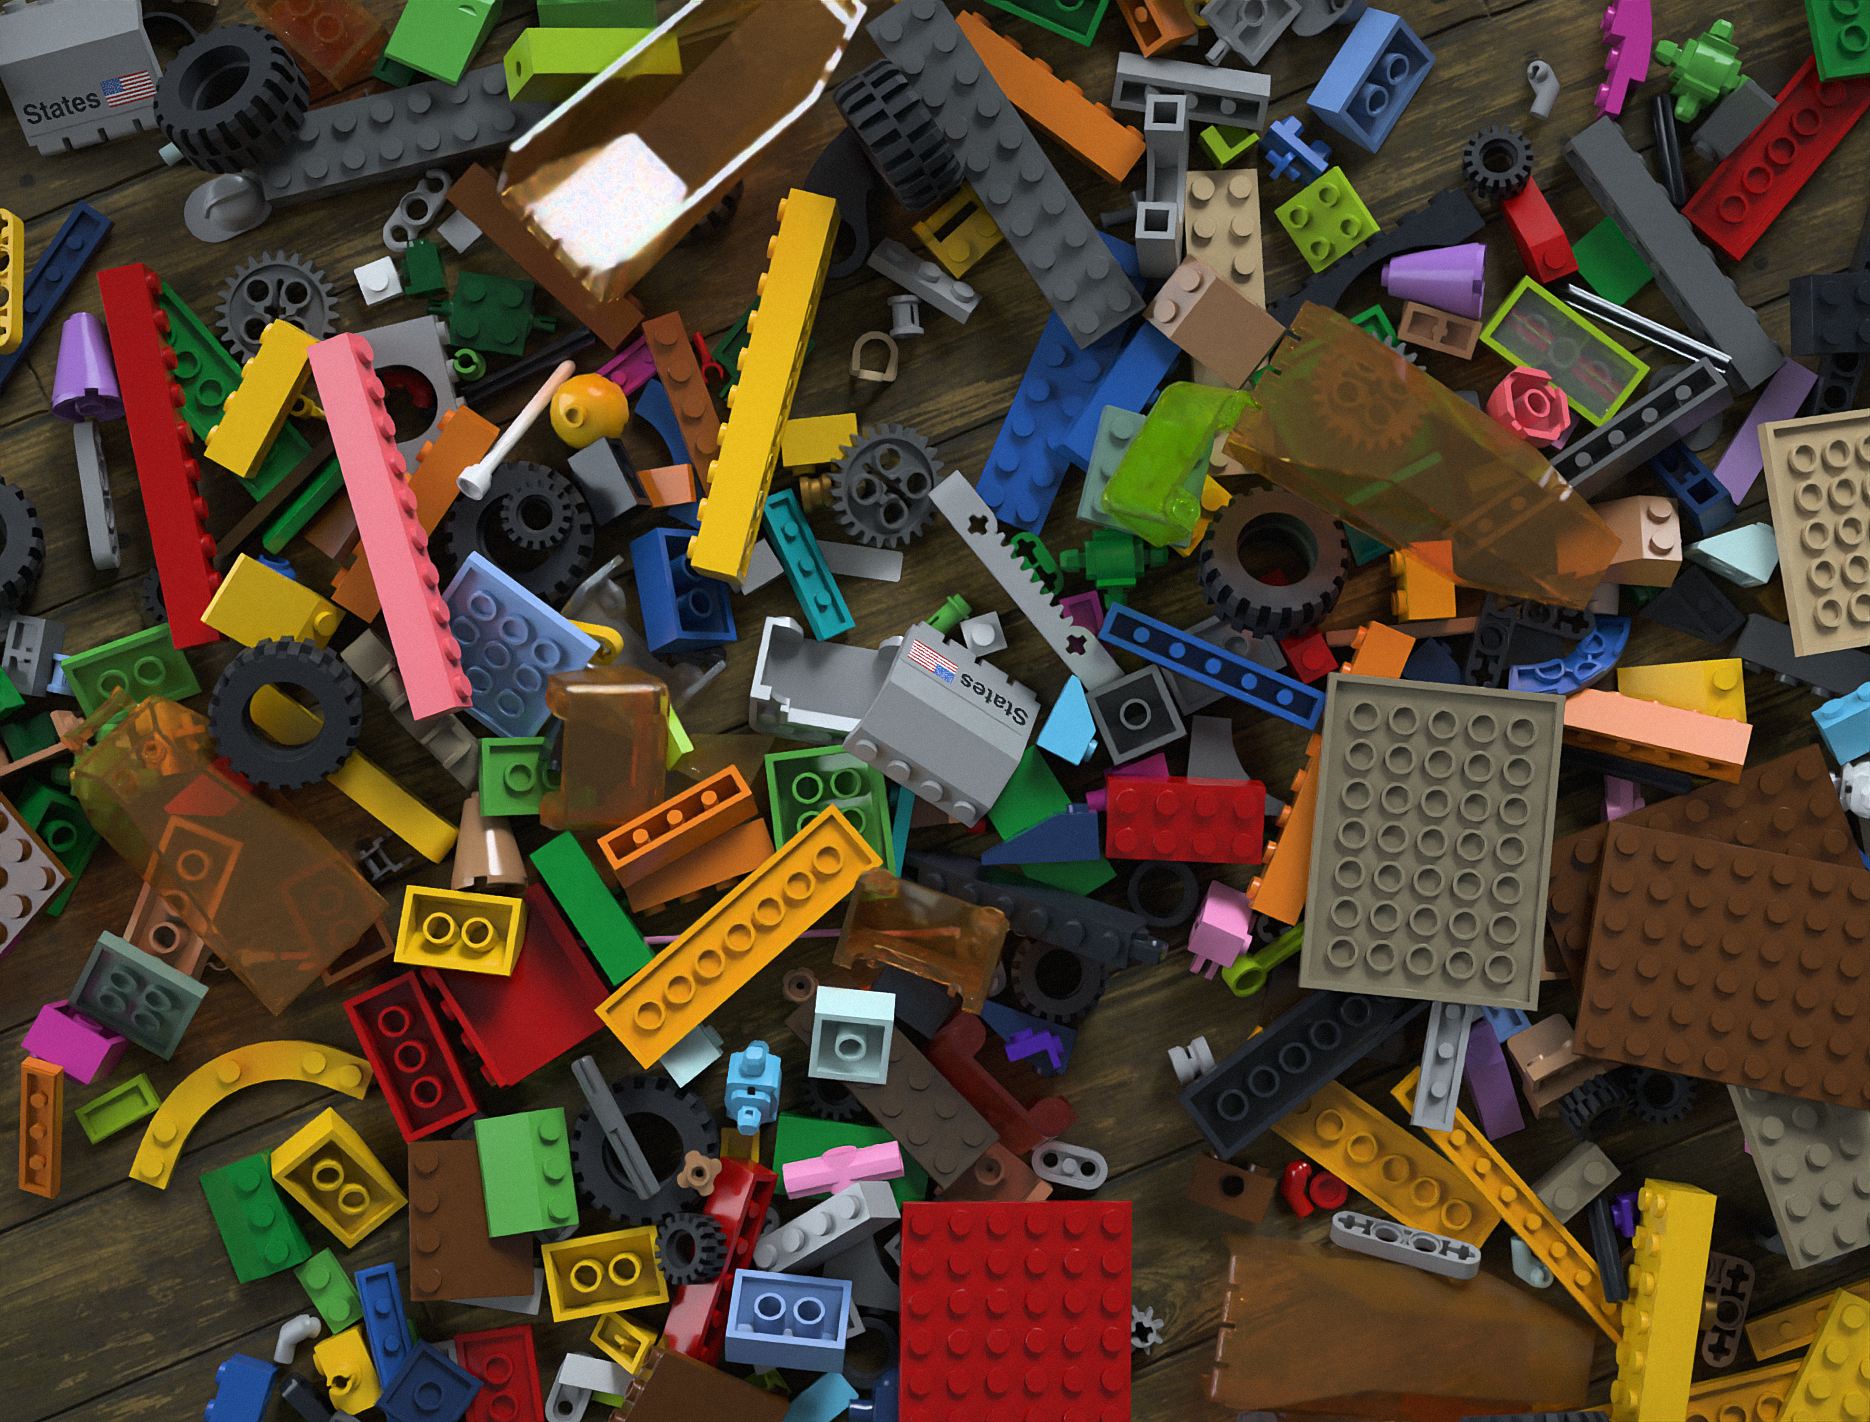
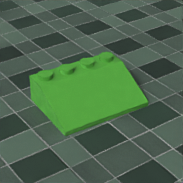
M843 745L765 754L776 852L833 803L883 860V863L840 901L899 894L884 774L843 749Z

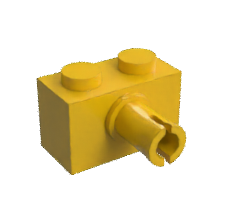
M363 1321L320 1341L314 1347L316 1352L313 1355L314 1363L322 1376L326 1374L327 1386L331 1385L329 1395L332 1404L337 1411L343 1410L351 1416L374 1406L373 1403L381 1393L368 1333Z

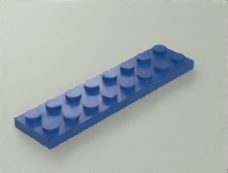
M1096 230L1140 297H1142L1150 277L1140 276L1136 246ZM1052 310L975 489L976 493L993 512L996 520L1024 532L1035 534L1037 537L1039 536L1071 462L1054 450L1053 447L1118 352L1131 320L1082 353L1054 310Z

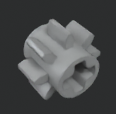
M1131 1305V1353L1135 1351L1136 1347L1143 1348L1148 1355L1150 1354L1149 1346L1154 1341L1156 1343L1163 1342L1162 1337L1156 1333V1329L1164 1326L1163 1320L1156 1319L1152 1321L1153 1309L1151 1306L1144 1313L1138 1312L1135 1305ZM1137 1322H1142L1147 1327L1145 1329L1146 1335L1143 1337H1139L1134 1332Z

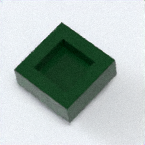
M387 40L373 68L372 77L396 89L412 86L419 71L385 57L384 53L389 44Z

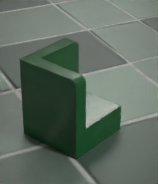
M47 710L24 722H11L0 728V733L14 762L61 742L50 716V713L53 711Z

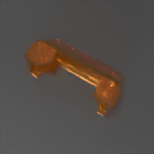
M625 663L548 674V688L545 694V701L552 713L564 720L561 790L549 791L543 796L539 806L540 824L553 830H616L664 803L670 716V693L665 682L658 677Z
M873 867L868 871L862 872L856 880L832 963L851 969L853 962L859 959H868L866 966L874 968L877 961L892 965L949 986L947 995L954 997L958 992L963 997L961 1009L980 1015L995 983L1010 922L1004 917V913L997 908L989 906L982 908L895 877L884 868Z

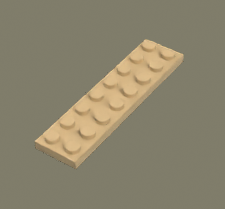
M1257 169L1187 171L1183 223L1184 259L1189 253L1205 259L1266 311ZM1190 355L1195 431L1215 436L1207 474L1210 477L1275 473L1273 423L1249 381L1238 391ZM1269 356L1266 357L1256 371L1269 365Z

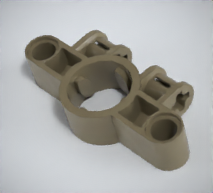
M368 628L340 653L342 658L383 701L400 724L418 742L426 747L467 790L472 791L479 784L477 739L457 719L454 713L430 721L414 720L395 652L374 630Z

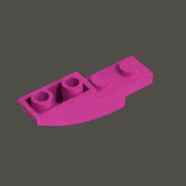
M1614 0L1613 6H1607L1600 25V29L1605 30L1602 43L1616 46V48L1611 47L1605 62V69L1610 71L1606 84L1601 83L1595 97L1594 106L1599 107L1596 117L1598 120L1607 115L1613 121L1620 114L1626 90L1636 91L1645 82L1652 43L1650 0Z

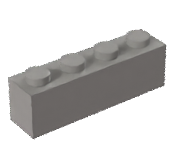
M1120 52L1111 107L1146 112L1147 94L1186 95L1188 119L1263 131L1270 98L1271 75L1157 57L1145 58L1144 55Z
M857 1181L757 1241L753 1253L757 1270L804 1275L900 1219L901 1216L889 1181Z

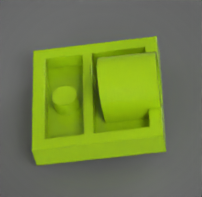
M1339 166L1333 167L1274 211L1315 274L1321 273L1331 266L1334 261L1352 251L1381 230Z

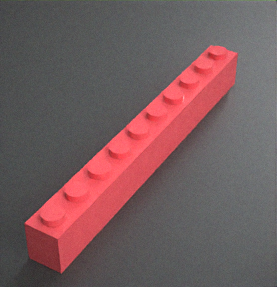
M348 332L309 346L306 350L414 720H435L472 707L473 704L470 697L472 695V686L461 667L459 660L461 649L451 633L448 622L450 620L449 608L445 601L441 599L437 585L439 583V574L429 558L426 547L428 545V537L424 528L419 524L415 510L417 508V499L414 492L409 488L404 473L406 471V462L401 452L398 451L394 439L396 432L395 424L391 416L387 414L384 405L385 391L382 382L375 374L372 364L374 360L372 347L365 340L364 336Z

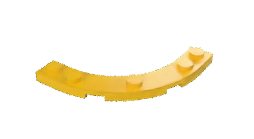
M307 1040L264 1041L225 1053L190 1074L162 1103L144 1135L129 1177L163 1190L167 1189L185 1144L204 1115L226 1096L255 1083L279 1079L302 1080L327 1086L364 1100L375 1075L369 1060L366 1057L332 1045Z

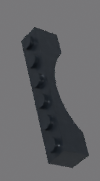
M1459 187L1451 193L1447 188L1443 189L1427 201L1430 207L1420 214L1415 209L1411 210L1396 221L1397 229L1388 235L1381 230L1366 240L1364 244L1367 249L1354 256L1352 251H1349L1332 263L1335 270L1322 277L1320 272L1314 274L1300 284L1303 291L1292 298L1286 293L1268 305L1271 309V312L1268 314L1288 330L1279 341L1286 353L1289 354L1318 338L1326 331L1331 313L1341 294L1353 280L1367 269L1392 256L1458 246L1477 234L1486 224L1462 188Z

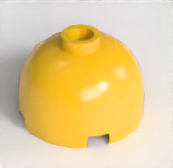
M597 373L577 375L561 384L552 396L549 409L551 424L557 436L568 446L583 450L604 436L619 439L624 424L628 423L629 419L628 401L619 385L615 382H610L607 378L601 377L603 375Z

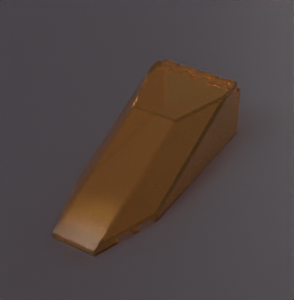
M860 0L690 1L509 146L496 192L502 197L500 202L519 221L531 215L532 218L525 227L547 249L559 243L560 246L553 255L575 277H578L586 270L588 274L581 283L600 302L606 301L609 303L613 299L617 301L815 106L867 7Z
M1306 299L1289 328L1291 332L1302 338L1299 342L1285 335L1269 363L1272 367L1282 372L1281 376L1265 370L1250 396L1253 402L1262 406L1261 411L1250 405L1244 406L1232 427L1233 431H1230L1221 453L1459 587L1466 588L1468 586L1497 592L1496 594L1513 595L1537 600L1540 603L1584 610L1622 543L1621 539L1539 450L1343 315L1323 304L1319 307Z
M1222 1230L1221 1238L1231 1252L1227 1282L1241 1284V1290L1225 1289L1221 1321L1235 1324V1329L1219 1328L1215 1360L1229 1363V1368L1213 1367L1212 1376L1200 1374L1199 1383L1207 1401L1223 1403L1224 1407L1247 1411L1405 1422H1459L1463 1416L1544 1413L1585 1406L1597 1329L1533 1297L1522 1289L1506 1283L1487 1271L1478 1270L1477 1275L1471 1279H1459L1354 1250Z

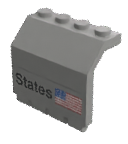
M14 0L3 5L4 11L0 13V77L30 147L37 145L40 154L43 157H48L70 151V143L67 137H69L73 148L79 149L105 142V134L102 128H104L110 140L140 133L138 118L145 131L159 128L154 117L153 101L154 94L158 93L156 91L158 79L164 76L143 26L141 0H38L31 3H26L25 0Z
M921 621L918 626L913 624L905 633L881 691L864 718L848 734L842 748L972 828L991 809L1020 763L1041 704L1035 701L1036 692L1015 679L1010 684L1006 683L1008 679L1006 673L984 659L978 664L974 663L977 657L976 654L952 639L947 644H944L942 641L945 635L924 621Z

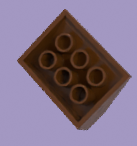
M477 1140L408 1143L411 1302L535 1295L533 1231L489 1238Z

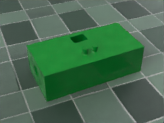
M1034 744L1024 750L1020 763L986 814L1003 841L1056 811H1065V804H1071V801ZM1100 848V860L1018 863L1026 877L1082 896L1087 895L1117 876Z
M567 830L529 855L614 986L618 988L623 986L656 957V954L625 909L630 904L627 898L619 900L617 894L621 892L618 885L613 888L610 886L579 837L570 830Z
M781 1111L772 1170L779 1174L773 1194L788 1195L784 1183L783 1164L820 1157L824 1152L837 1147L856 1146L859 1149L895 1140L878 1122L846 1118L833 1121L831 1118H821L820 1115ZM900 1145L904 1176L882 1180L889 1181L898 1209H900V1201H925L928 1175ZM829 1191L804 1197L827 1200L834 1196V1194H831Z

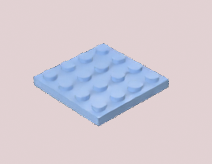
M473 551L441 596V599L445 601L449 608L450 620L448 622L452 636L457 640L461 649L459 660L463 673L468 677L472 686V695L470 697L473 706L464 709V711L501 738L535 737L601 644L484 557Z

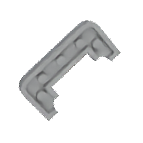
M784 616L778 618L766 617L750 694V727L754 731L768 736L826 746L843 745L848 734L864 718L881 691L904 637L892 636L882 641L878 650L825 641L818 643L817 640L803 638V628L794 619Z

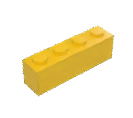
M276 319L274 324L269 323L261 334L259 343L262 346L255 358L251 357L242 370L241 377L244 378L238 391H233L224 404L223 411L226 413L220 425H215L206 437L205 445L208 447L204 456L243 478L255 479L312 372L306 348L322 341L287 321Z

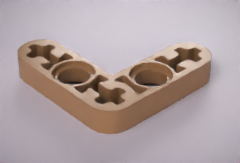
M1709 1249L1704 1285L1711 1286L1710 1293L1716 1295L1718 1305L1724 1301H1731L1735 1305L1736 1312L1729 1321H1720L1716 1315L1714 1324L1724 1330H1731L1729 1335L1721 1332L1720 1344L1725 1347L1724 1353L1717 1352L1715 1358H1713V1353L1708 1350L1709 1344L1715 1345L1719 1337V1333L1712 1329L1709 1332L1700 1330L1697 1351L1706 1363L1713 1367L1722 1368L1729 1365L1735 1358L1755 1281V1272L1753 1266L1745 1259L1714 1249ZM1737 1264H1739L1738 1269L1744 1272L1743 1278H1736L1733 1285V1290L1740 1293L1739 1298L1729 1293L1721 1292L1722 1287L1728 1290L1731 1289L1732 1279L1727 1276L1728 1269L1734 1270Z

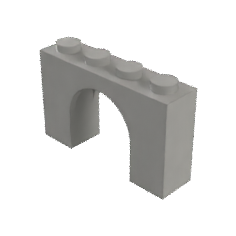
M1147 94L1144 126L1147 149L1146 201L1138 202L1135 241L1140 276L1170 278L1179 267L1181 261L1190 147L1186 95Z
M436 315L355 333L356 335L364 336L365 340L371 345L374 353V360L372 361L374 370L396 365L413 367L422 372L431 381L436 391L438 408L435 420L430 428L414 440L396 444L398 451L401 452L405 459L406 471L411 475L415 473L421 464L415 460V457L425 442L429 440L434 444L442 433L436 426L448 408L456 412L461 403L468 407L464 396L457 398L455 382L460 381L459 371L454 367L453 359H448L445 345L450 344V336L445 321L439 322Z

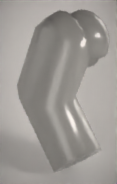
M1534 61L1527 69L1529 82L1536 94L1529 113L1537 119L1547 120L1560 91V85L1548 64L1543 61Z
M303 1314L286 1322L280 1330L273 1359L280 1363H292L297 1343L307 1337L316 1338L321 1331L320 1320L317 1317H309V1315Z

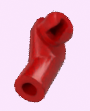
M385 370L384 386L387 389L408 390L413 395V405L419 408L430 407L433 404L434 386L420 372Z
M1297 1159L1295 1162L1287 1165L1280 1184L1281 1194L1298 1219L1305 1217L1314 1210L1303 1192L1307 1178L1312 1173L1310 1164L1303 1159Z

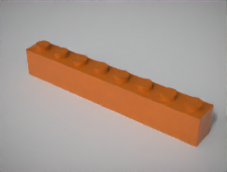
M1369 621L1365 627L1359 626L1356 630L1350 646L1356 650L1351 662L1344 661L1339 673L1399 679L1416 638L1376 621ZM1324 708L1321 713V719H1324ZM1322 730L1320 735L1314 733L1309 741L1305 754L1310 756L1305 770L1299 768L1293 779L1290 790L1295 791L1290 806L1285 804L1282 806L1275 826L1280 827L1275 842L1268 840L1262 853V862L1265 863L1260 877L1253 876L1245 894V897L1250 899L1247 907L1294 927L1307 897Z

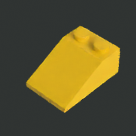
M241 553L200 620L251 648L255 647L263 639L271 638L275 642L279 641L281 636H294L295 642L303 643L305 637L315 640V647L324 650L347 612L322 595Z
M1742 658L1615 669L1617 692L1625 697L1643 701L1655 700L1665 706L1683 710L1695 709L1705 715L1718 718H1735L1747 724Z
M331 1107L327 1108L270 1154L272 1178L349 1249L409 1202L406 1194L357 1132Z

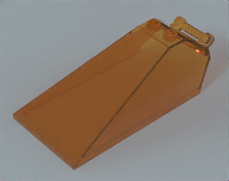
M117 685L110 692L112 696L72 733L67 731L60 738L62 743L79 759L69 769L68 780L91 825L252 993L277 1016L372 926L391 905L281 792L270 791V783L260 781L256 787L246 782L249 777L248 774L241 770L236 775L228 768L229 758L227 756L220 758L215 750L217 739L210 737L208 728L210 720L207 717L160 694L149 695L138 705L124 689ZM124 707L130 714L89 751L83 744Z

